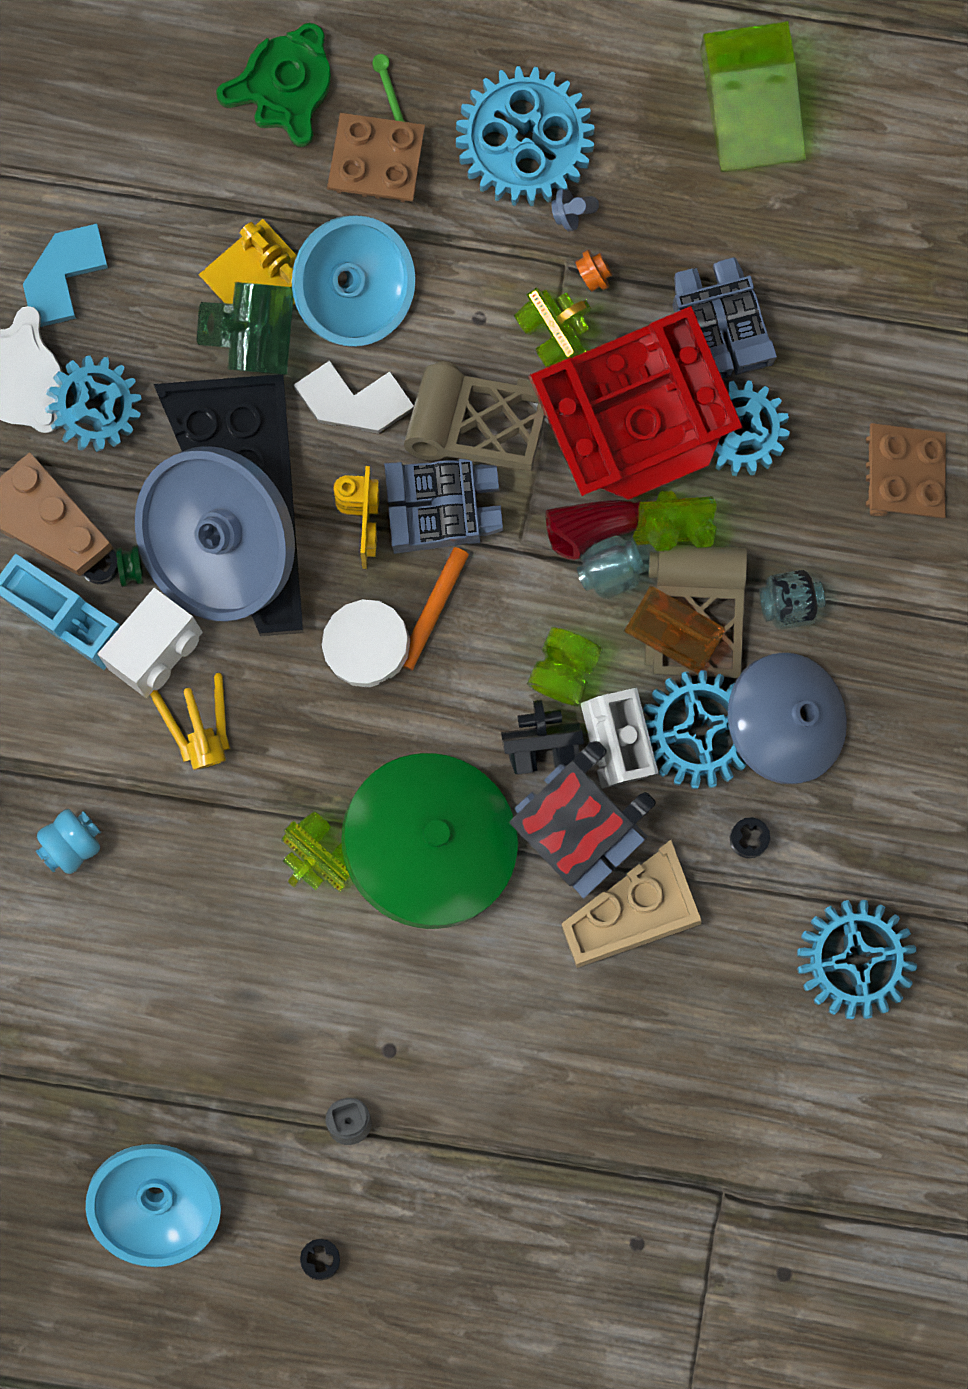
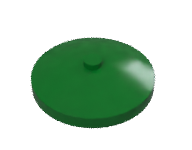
M418 753L399 757L384 764L362 783L346 810L342 825L341 841L344 862L352 882L365 900L376 910L404 925L423 929H441L460 925L473 919L486 910L500 896L507 886L515 867L518 837L517 830L509 823L514 817L507 800L494 782L484 773L469 763L455 757L436 753Z

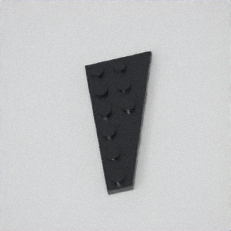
M275 374L153 384L181 451L210 446L233 451L258 466L280 492L289 511L294 530L295 552L292 570L279 595L270 604L251 614L260 636L304 633L284 375Z

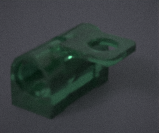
M234 282L233 304L200 303L196 336L197 344L229 348L228 370L287 375L293 309L292 287ZM212 313L214 317V328L211 335H209L207 330V323L209 316Z

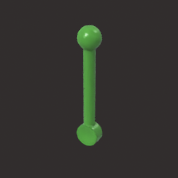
M378 54L373 58L372 67L376 72L380 73L395 121L405 122L388 73L389 58L384 54Z

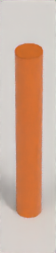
M453 547L410 635L409 654L403 668L413 671L469 556V553Z

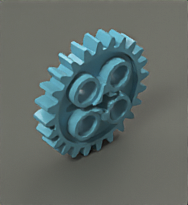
M517 66L515 78L509 79L505 72L500 70L498 84L495 85L487 78L483 79L484 94L473 89L470 91V99L475 106L469 104H462L461 114L469 120H458L456 122V130L466 134L456 138V148L468 150L459 155L460 164L473 163L468 170V178L470 180L479 176L483 177L480 183L481 192H484L491 186L496 187V201H499L507 192L511 193V203L513 206H516L520 195H526L529 205L534 206L536 194L541 193L543 198L549 203L552 198L551 189L555 187L557 190H567L566 178L575 183L580 181V173L575 167L588 168L589 159L582 153L593 152L594 142L585 138L594 135L595 127L592 124L583 122L590 118L591 110L590 108L577 109L582 102L583 95L578 93L569 97L570 82L568 80L559 87L554 85L555 72H551L545 80L539 79L538 67L533 68L530 77H524L520 66ZM526 100L531 103L533 110L524 115L517 114L510 106L515 101ZM495 113H502L509 123L494 116ZM559 126L567 135L562 140L552 141L544 135V131L548 127ZM528 131L533 133L532 140L529 138L523 139L522 142L517 140L518 132L522 135H525ZM490 132H499L504 135L506 141L501 146L494 147L486 144L483 138ZM542 150L553 154L556 158L549 160L544 156ZM532 158L537 161L540 167L533 173H524L519 170L517 163L521 159Z

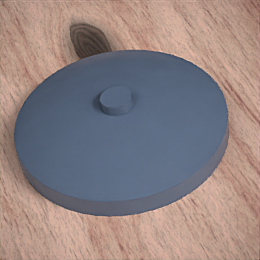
M211 446L196 447L182 451L164 460L145 480L135 509L136 540L148 573L170 600L195 616L214 621H232L245 618L259 611L279 595L292 570L295 552L294 530L289 511L280 492L258 466L242 455L227 449Z

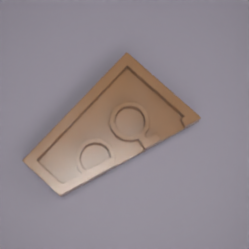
M30 452L0 477L1 533L35 549L37 553L78 576L84 574L114 549L104 535Z

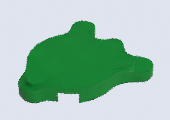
M306 23L295 31L287 32L286 36H279L271 40L266 38L252 52L244 71L236 78L222 83L217 88L218 102L225 108L254 103L257 106L254 119L258 127L283 128L294 145L297 147L308 146L314 136L312 130L313 115L316 109L324 102L331 84L330 65L324 50L325 35L321 27L314 23Z

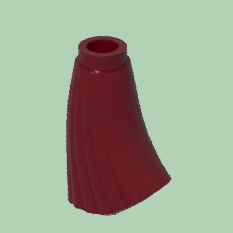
M596 501L548 509L545 513L546 528L551 548L568 560L579 559L587 551L606 541L636 531L637 528L645 527V515L641 501Z

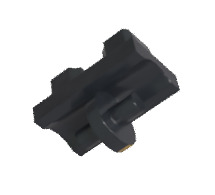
M542 700L533 701L534 713L517 715L519 728L536 726V728L501 732L503 749L505 754H509L514 773L518 775L538 771L535 750L552 748L555 768L562 763L565 766L571 763L579 754V745L584 744L579 722L546 726L547 724L562 723L561 710L544 712Z

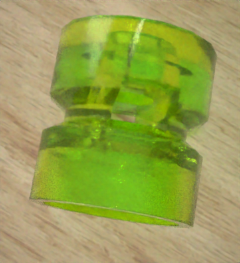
M551 627L542 647L545 659L536 661L527 685L538 693L558 702L579 706L588 686L584 676L594 672L602 653V648L578 634L561 628Z

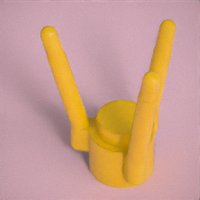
M221 673L214 675L216 735L213 728L204 729L192 689H184L187 708L194 728V733L187 735L189 743L186 741L158 690H153L150 694L180 748L183 762L190 761L193 770L225 762L224 751L230 749L226 735L223 676Z

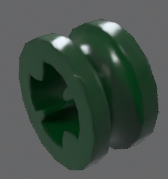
M138 545L132 546L130 551H124L122 547L116 548L121 586L126 587L130 581H136L138 585L144 584Z

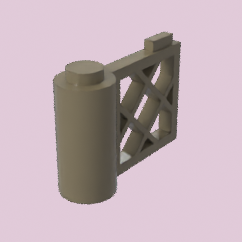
M439 361L428 365L424 369L404 447L411 455L424 460L435 461L448 456L532 472L546 416L530 381L518 379L517 385L468 377L464 376L456 365L450 362ZM472 392L489 394L496 404L477 413L470 404ZM522 400L538 403L536 413L522 421L517 418L510 408ZM503 411L513 426L494 436L484 422ZM468 413L470 418L465 420L466 414ZM476 426L487 439L475 447L459 444L461 434ZM532 427L531 433L529 434V432L526 429ZM520 434L527 443L525 456L506 453L501 443Z
M658 544V552H649L648 578H656V619L663 623L665 621L669 627L681 633L691 621L700 615L717 632L703 647L708 649L716 640L721 638L732 650L731 669L713 668L705 658L701 663L706 668L688 667L692 663L689 660L681 667L663 666L664 646L653 639H646L645 665L653 666V674L681 676L683 672H689L691 676H698L699 672L704 670L707 672V677H716L718 674L726 678H738L740 676L744 589L747 567L746 547ZM665 596L684 597L695 609V612L678 628L665 615ZM692 598L709 599L699 607ZM715 599H734V618L720 630L703 610ZM732 626L733 643L724 634Z

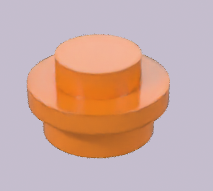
M589 249L582 253L583 258L577 260L575 264L591 292L598 288L602 290L609 288L607 278L612 276V272L601 253L593 256Z

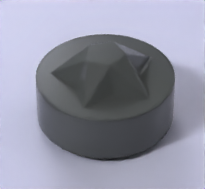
M340 1099L333 1103L326 1113L325 1121L329 1134L340 1144L353 1145L359 1143L367 1137L371 1130L372 1120L368 1108L358 1099Z

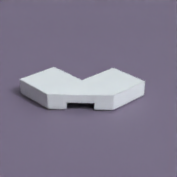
M328 361L294 384L297 393L318 423L341 425L379 434L414 409V405L390 372L353 395L332 363Z

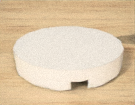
M364 599L346 604L334 613L324 629L322 640L325 661L337 677L352 686L360 687L379 685V682H383L388 678L391 679L398 674L408 658L410 647L408 630L397 612L380 601Z

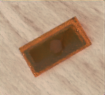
M649 586L624 632L699 675V672L703 670L719 644L725 628L657 588Z

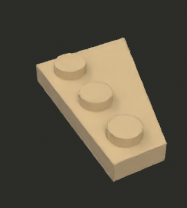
M670 840L659 848L656 854L643 864H638L621 881L606 892L603 891L561 925L576 968L701 925V917Z

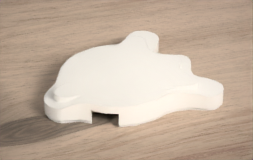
M22 307L17 312L10 328L0 329V420L11 424L32 426L39 432L50 433L56 430H52L51 424L57 419V415L45 412V408L55 402V399L46 395V391L50 387H59L53 377L58 371H63L56 356L46 347L42 340L39 311L34 307Z

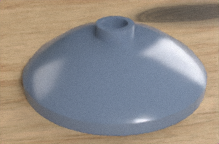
M776 653L754 661L736 680L728 704L730 734L738 753L752 770L770 781L780 784H799L813 780L825 773L834 764L844 745L847 717L842 695L831 676L816 662L802 655ZM801 707L803 708L806 715L805 721L802 719L800 715Z

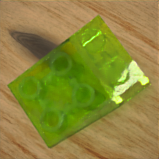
M789 22L703 34L700 54L720 171L727 172L805 160L796 62Z

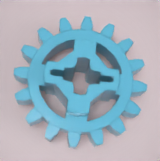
M91 355L86 356L82 360L81 368L74 360L70 361L66 365L69 376L58 371L53 379L59 387H50L46 391V395L55 399L54 403L45 408L46 413L57 415V419L51 424L52 430L63 427L66 432L63 435L62 441L66 443L73 437L77 438L78 450L85 449L89 442H93L95 451H101L104 449L105 439L113 447L121 442L118 432L126 436L132 433L134 429L127 420H137L141 414L131 408L133 404L141 400V395L130 394L129 388L136 382L135 379L130 378L124 381L120 377L124 371V366L119 365L114 370L109 369V358L107 357L102 358L96 366ZM92 376L100 377L108 381L110 385L97 383ZM71 385L73 387L71 391L74 394L72 406L67 409L66 394ZM98 397L101 405L97 409L92 408L88 410L85 402L89 398L92 400ZM120 398V414L115 422L116 417L112 410L115 401ZM82 422L92 425L95 432L85 430L76 423Z
M747 380L743 390H738L734 381L729 382L727 391L732 403L748 402L746 406L737 407L735 410L740 422L745 421L750 425L748 431H745L741 436L737 435L734 431L723 435L724 443L721 446L718 442L713 454L718 458L715 469L720 470L727 463L732 465V476H737L740 467L746 466L751 476L755 475L757 463L759 462L767 469L771 467L772 459L769 455L770 453L776 456H781L784 448L777 440L783 441L788 439L790 431L780 428V426L788 421L789 416L788 413L777 414L776 410L782 402L780 398L771 401L766 399L768 387L764 386L756 393L753 392L752 381ZM762 411L769 420L771 434L768 433V429L762 426L760 419ZM748 448L757 451L749 455H737L738 451Z

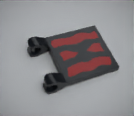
M599 741L590 742L571 763L509 822L569 886H572L656 805L655 799L649 793L644 792L638 795L621 811L586 773L607 753L606 748Z

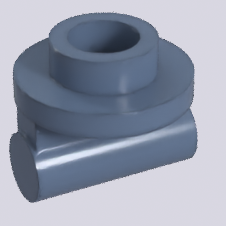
M559 189L556 199L552 200L553 217L558 225H563L567 231H573L578 228V215L595 213L599 208V202L593 196L573 198L569 189Z

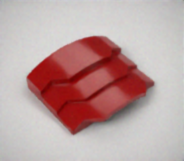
M692 306L528 376L581 496L601 488L624 499H632L709 466L720 437L742 428V424Z

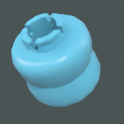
M70 809L63 810L53 823L44 826L38 831L37 840L42 847L37 849L36 853L41 859H44V863L52 872H55V869L60 867L65 873L72 874L81 866L84 860L93 857L99 852L100 844L95 836L98 833L100 834L101 831L92 823L93 821L84 811L77 817Z

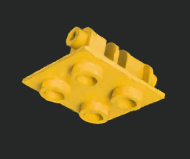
M264 219L260 220L256 225L253 222L245 225L239 233L242 237L198 274L256 338L295 304L292 292V272L297 255Z
M365 466V476L345 475L338 478L334 484L337 509L345 515L363 516L361 536L362 569H367V557H376L377 546L376 523L369 521L370 514H378L379 479H371L370 466Z

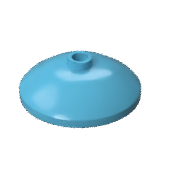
M342 216L319 226L301 246L292 272L293 298L304 322L321 338L344 346H364L377 342L389 335L406 316L415 291L414 264L405 242L387 224L366 216ZM344 271L347 275V281L341 287L338 284V276Z
M144 1144L117 1152L97 1169L88 1187L85 1209L91 1231L100 1244L110 1253L132 1264L146 1267H163L181 1263L193 1257L210 1242L220 1220L221 1196L217 1183L210 1171L194 1156L171 1146ZM149 1188H160L163 1192L155 1194L150 1192Z

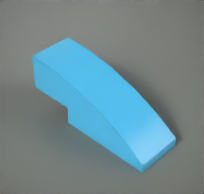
M15 553L0 574V597L66 645L105 670L106 666L98 656V652L121 626L85 602L78 594Z

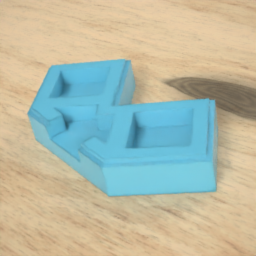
M97 224L55 233L25 279L23 288L27 305L39 311L41 316L40 327L76 319L66 278L108 268Z

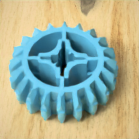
M701 670L699 672L697 684H692L689 672H683L681 674L683 687L680 688L672 678H668L665 681L666 689L669 692L668 696L658 689H655L652 693L653 699L660 706L645 704L643 712L646 715L654 718V720H645L648 732H653V735L649 736L651 746H656L657 749L653 752L655 761L657 762L661 758L665 761L659 770V775L662 777L666 776L671 768L677 770L678 772L674 778V784L677 786L681 785L685 774L691 775V789H698L700 776H705L709 788H714L717 785L715 773L719 772L722 778L729 782L733 778L732 771L728 766L729 764L740 771L746 767V763L738 755L734 743L726 755L719 760H713L712 738L724 733L725 730H729L728 716L708 714L704 711L701 701H698L697 696L715 700L728 712L729 698L735 683L730 685L727 691L722 690L720 687L724 681V676L721 674L716 676L713 685L706 684V671ZM684 699L686 721L678 726H674L671 730L663 731V720L666 712L676 702ZM694 716H696V720L703 721L702 725L706 723L709 728L712 727V729L706 732L703 744L701 740L695 739L696 734L692 737L689 732H686L691 729L694 723ZM667 744H687L691 746L696 753L697 759L700 760V764L690 763L679 758Z
M849 900L843 901L841 903L842 916H839L832 906L827 907L824 911L829 923L827 924L821 918L815 916L811 920V924L819 933L815 934L810 931H804L801 935L804 941L812 944V948L804 947L797 950V956L810 958V964L799 966L797 971L798 974L803 975L812 972L814 978L803 985L804 990H812L818 985L822 992L815 997L814 1003L820 1005L827 997L831 998L833 1001L829 1006L828 1012L832 1015H835L839 1011L841 1004L846 1005L845 1017L849 1020L855 1017L856 1006L861 1007L864 1019L872 1018L873 1010L871 1004L873 1003L882 1014L888 1012L889 1006L884 997L888 996L896 1003L901 1002L903 996L895 986L898 985L908 989L913 984L909 978L901 975L902 971L913 972L917 969L916 963L904 961L905 955H911L916 952V946L908 945L902 947L900 940L907 938L911 934L909 929H903L896 934L892 927L898 923L900 918L894 914L886 923L882 921L881 917L885 912L883 905H878L873 914L868 915L867 900L859 902L857 913H853ZM857 924L867 926L878 932L886 941L888 947L873 948L868 946L863 941ZM843 926L845 936L843 937L844 948L842 953L831 958L821 959L825 940L834 929ZM853 946L856 948L858 955H866V957L878 956L871 958L867 963L861 965L864 969L861 973L857 971L855 964H836V962H841L853 954L849 950ZM892 960L890 975L886 983L877 992L870 994L869 983L871 982L870 970L872 966ZM825 972L845 973L850 978L853 988L856 989L857 996L846 994L837 989L828 980Z

